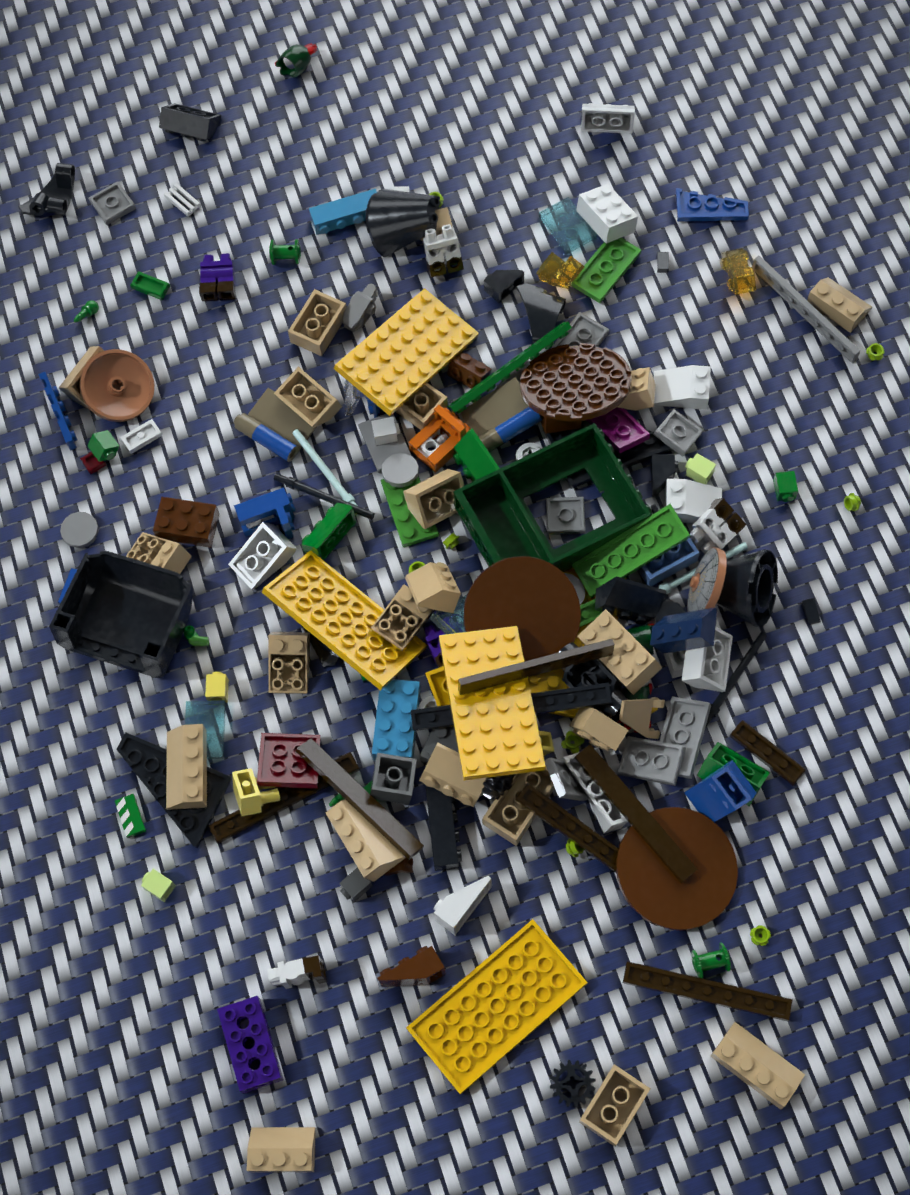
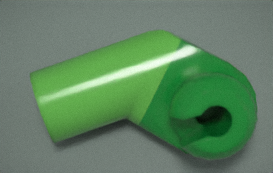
M191 625L184 628V637L189 644L193 646H209V637L199 636Z

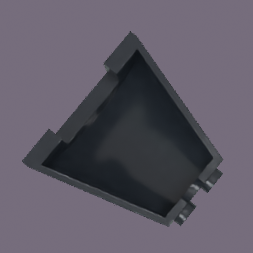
M382 189L374 193L370 197L366 208V226L368 233L372 235V244L381 256L387 257L425 237V230L435 229L436 231L438 216L435 210L439 209L440 197L390 189Z

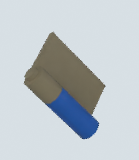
M516 377L474 402L460 413L466 424L471 429L473 428L489 453L542 421L540 415L533 411L522 398L520 383Z
M267 388L248 415L242 413L236 416L234 427L287 462H290L302 448L301 444L292 434L293 431L298 429L305 439L308 440L317 426L312 428L274 394L275 391Z

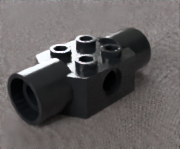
M572 642L564 646L559 652L578 648V646ZM599 659L562 668L565 672L562 680L569 688L609 683L612 704L592 706L590 708L600 710L615 722L619 721L622 700L628 699L620 691L622 683Z

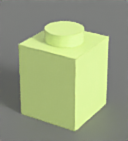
M697 453L685 465V468H687L686 476L696 482L707 484L715 472L716 464Z
M155 869L144 875L143 883L141 884L146 891L163 902L166 901L176 887L173 881Z

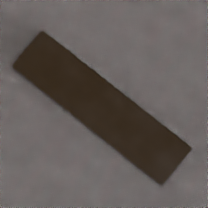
M743 720L730 734L732 739L792 786L806 770Z

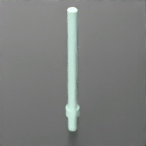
M298 429L294 430L292 434L340 494L342 500L358 506L355 503V498L351 493H347Z
M743 542L726 551L727 560L748 549L747 544ZM696 568L668 583L660 584L658 586L659 589L666 590V594L670 593L671 589L690 580Z

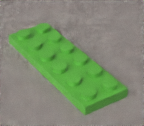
M669 504L573 563L572 567L590 597L593 598L596 596V588L616 576L621 578L627 577L691 536L672 505Z

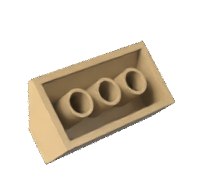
M203 724L182 725L167 732V810L207 807V730Z
M346 799L340 801L326 812L364 878L374 882L406 858Z
M736 1022L733 1023L711 1054L713 1059L780 1110L786 1106L805 1076L803 1072Z

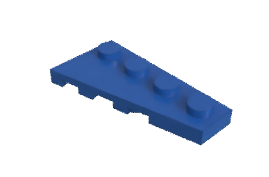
M676 188L677 222L748 220V201L728 197L722 199L712 194L706 196L698 194L696 191L685 192L680 188Z
M42 372L38 375L52 404L51 407L58 419L57 422L70 451L77 448L75 441L78 439L74 430L70 431L69 426L72 424L68 415L65 416L63 411H66L63 401L58 400V396H60L57 386H52L46 372Z

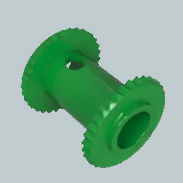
M295 239V245H275L274 240H271L269 255L272 265H275L276 259H295L296 264H299L301 259L299 240Z
M719 943L720 950L697 955L696 951L692 950V964L699 978L703 979V971L725 966L727 972L731 970L730 956L723 943Z

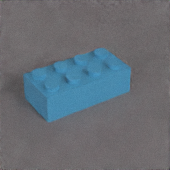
M393 679L381 691L379 690L372 747L374 761L377 753L413 758L416 731H413L411 710H416L419 707L421 692L419 681Z

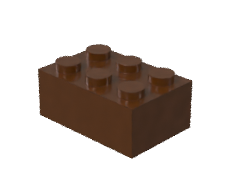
M161 497L153 532L155 536L173 542L212 548L220 513L215 504Z

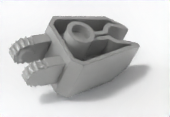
M368 284L363 292L357 291L351 297L343 317L345 328L355 332L362 328L370 316L375 313V300L379 295L376 285Z

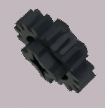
M516 774L486 778L485 782H483V795L493 801L495 799L499 800L500 795L504 796L505 791H509L512 787L513 778Z
M568 1060L567 1066H564L561 1062L559 1064L561 1069L554 1068L553 1070L556 1077H550V1080L554 1082V1084L550 1085V1089L556 1090L552 1096L560 1097L559 1104L566 1101L567 1108H569L570 1103H574L575 1108H578V1102L585 1105V1098H592L589 1091H595L596 1089L591 1086L592 1083L596 1082V1079L590 1078L593 1071L587 1072L585 1070L587 1064L580 1067L579 1060L575 1062V1065H572L571 1061ZM575 1070L580 1071L585 1076V1078H580L578 1075H576ZM567 1071L565 1080L558 1082L562 1073ZM570 1079H574V1082L579 1083L575 1089L566 1085L570 1082ZM587 1086L585 1093L579 1097L578 1091L580 1088ZM561 1091H567L570 1094L571 1098H568L565 1095H563Z

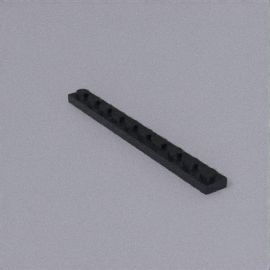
M609 683L531 693L535 714L612 704ZM450 705L411 710L413 731L454 726Z

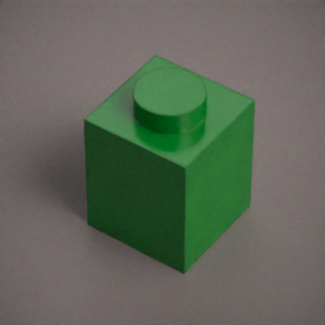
M106 430L93 433L88 447L100 462L113 459L116 456L119 444L111 433Z
M795 471L775 473L773 483L777 501L790 502L796 499L798 487Z

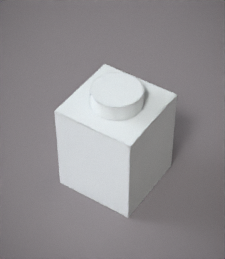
M393 417L371 421L376 446L398 441L397 434H400L398 423H394Z

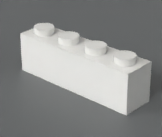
M597 747V748H594V749L598 752V754L602 757L599 748H598V747ZM578 753L563 757V761L587 793L603 834L621 829L628 822L627 819L575 760L574 757Z

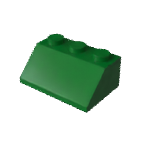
M473 428L454 446L453 458L457 465L461 464L465 477L471 479L472 482L500 469Z
M336 503L334 507H330L323 520H319L315 524L314 530L310 535L307 534L303 538L301 544L303 552L307 554L311 550L322 560H325L355 525L356 519L353 507L342 503Z
M717 742L703 762L697 776L703 780L733 760L757 792V795L770 772ZM756 795L754 796V798H753L751 801H749L748 803H746L747 806H750V805H751V803H752L753 800L755 799Z

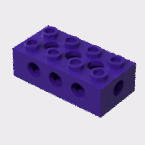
M254 996L218 1008L217 1011L239 1091L245 1094L283 1081L261 999L258 996ZM249 1020L248 1027L241 1029V1022ZM255 1040L254 1047L246 1049L247 1042ZM260 1060V1067L257 1070H252L253 1062Z

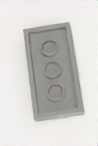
M672 696L659 742L681 745L686 748L678 777L692 779L711 704L709 702Z

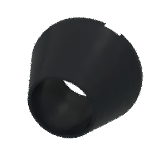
M763 549L728 560L724 584L717 605L754 627H763L772 614L776 600V594H773L774 583H778V568L774 553L771 550Z

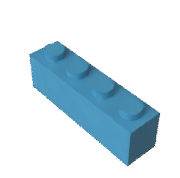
M376 188L309 208L316 235L325 234L335 229H342L348 225L359 224L365 221L367 204L370 197L377 193Z

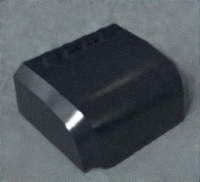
M100 551V554L91 555L85 553L49 628L56 643L66 650L154 678H163L189 620L193 588L175 571L109 551Z

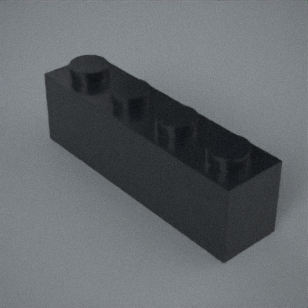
M427 787L426 797L434 869L439 871L459 868L458 862H462L461 849L457 850L456 842H460L459 830L454 828V823L458 822L457 811L452 810V803H456L455 798L447 796L433 787Z

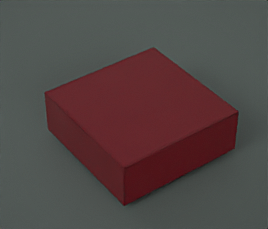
M92 452L80 458L90 475L106 466L105 462H99Z

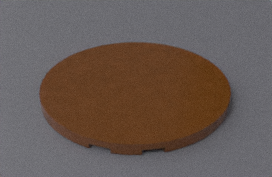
M580 343V345L569 346V344L560 345L540 353L537 358L529 362L530 364L523 370L520 378L521 395L525 403L536 413L561 421L588 420L612 411L625 400L631 389L632 381L629 365L623 357L611 349L595 347V344Z
M510 557L490 565L475 579L464 603L465 632L517 626L524 662L558 653L564 646L575 641L580 627V603L573 584L557 567L534 557Z
M667 807L650 812L653 818L698 870L684 882L680 883L633 826H631L621 840L616 858V874L621 892L630 907L653 925L679 931L701 927L718 917L733 897L738 878V866L734 849L723 830L711 819L699 812L680 807Z

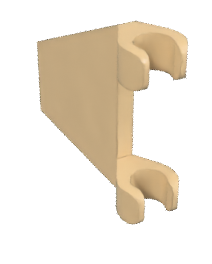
M657 697L622 700L619 720L646 738L659 739L660 731L649 728L652 707L664 708L665 700H659Z

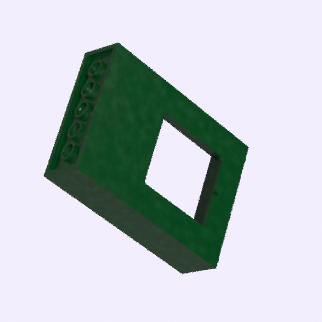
M595 423L453 491L454 507L488 567L506 558L529 556L549 562L562 572L573 568V563L652 515L649 505H645L642 501L641 492L634 488L631 476L623 470L624 467L621 460L615 457L612 445L610 443L607 444L602 429H598ZM586 470L599 493L604 492L601 496L615 519L553 549L526 505L524 498L579 471Z

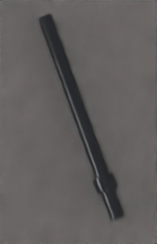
M278 473L274 476L275 481L285 484L287 488L300 490L334 505L336 503L351 505L354 513L370 520L374 518L375 513L302 484L295 478H288Z
M760 632L726 683L725 692H720L713 704H711L706 727L712 718L717 716L720 706L766 639L767 635Z

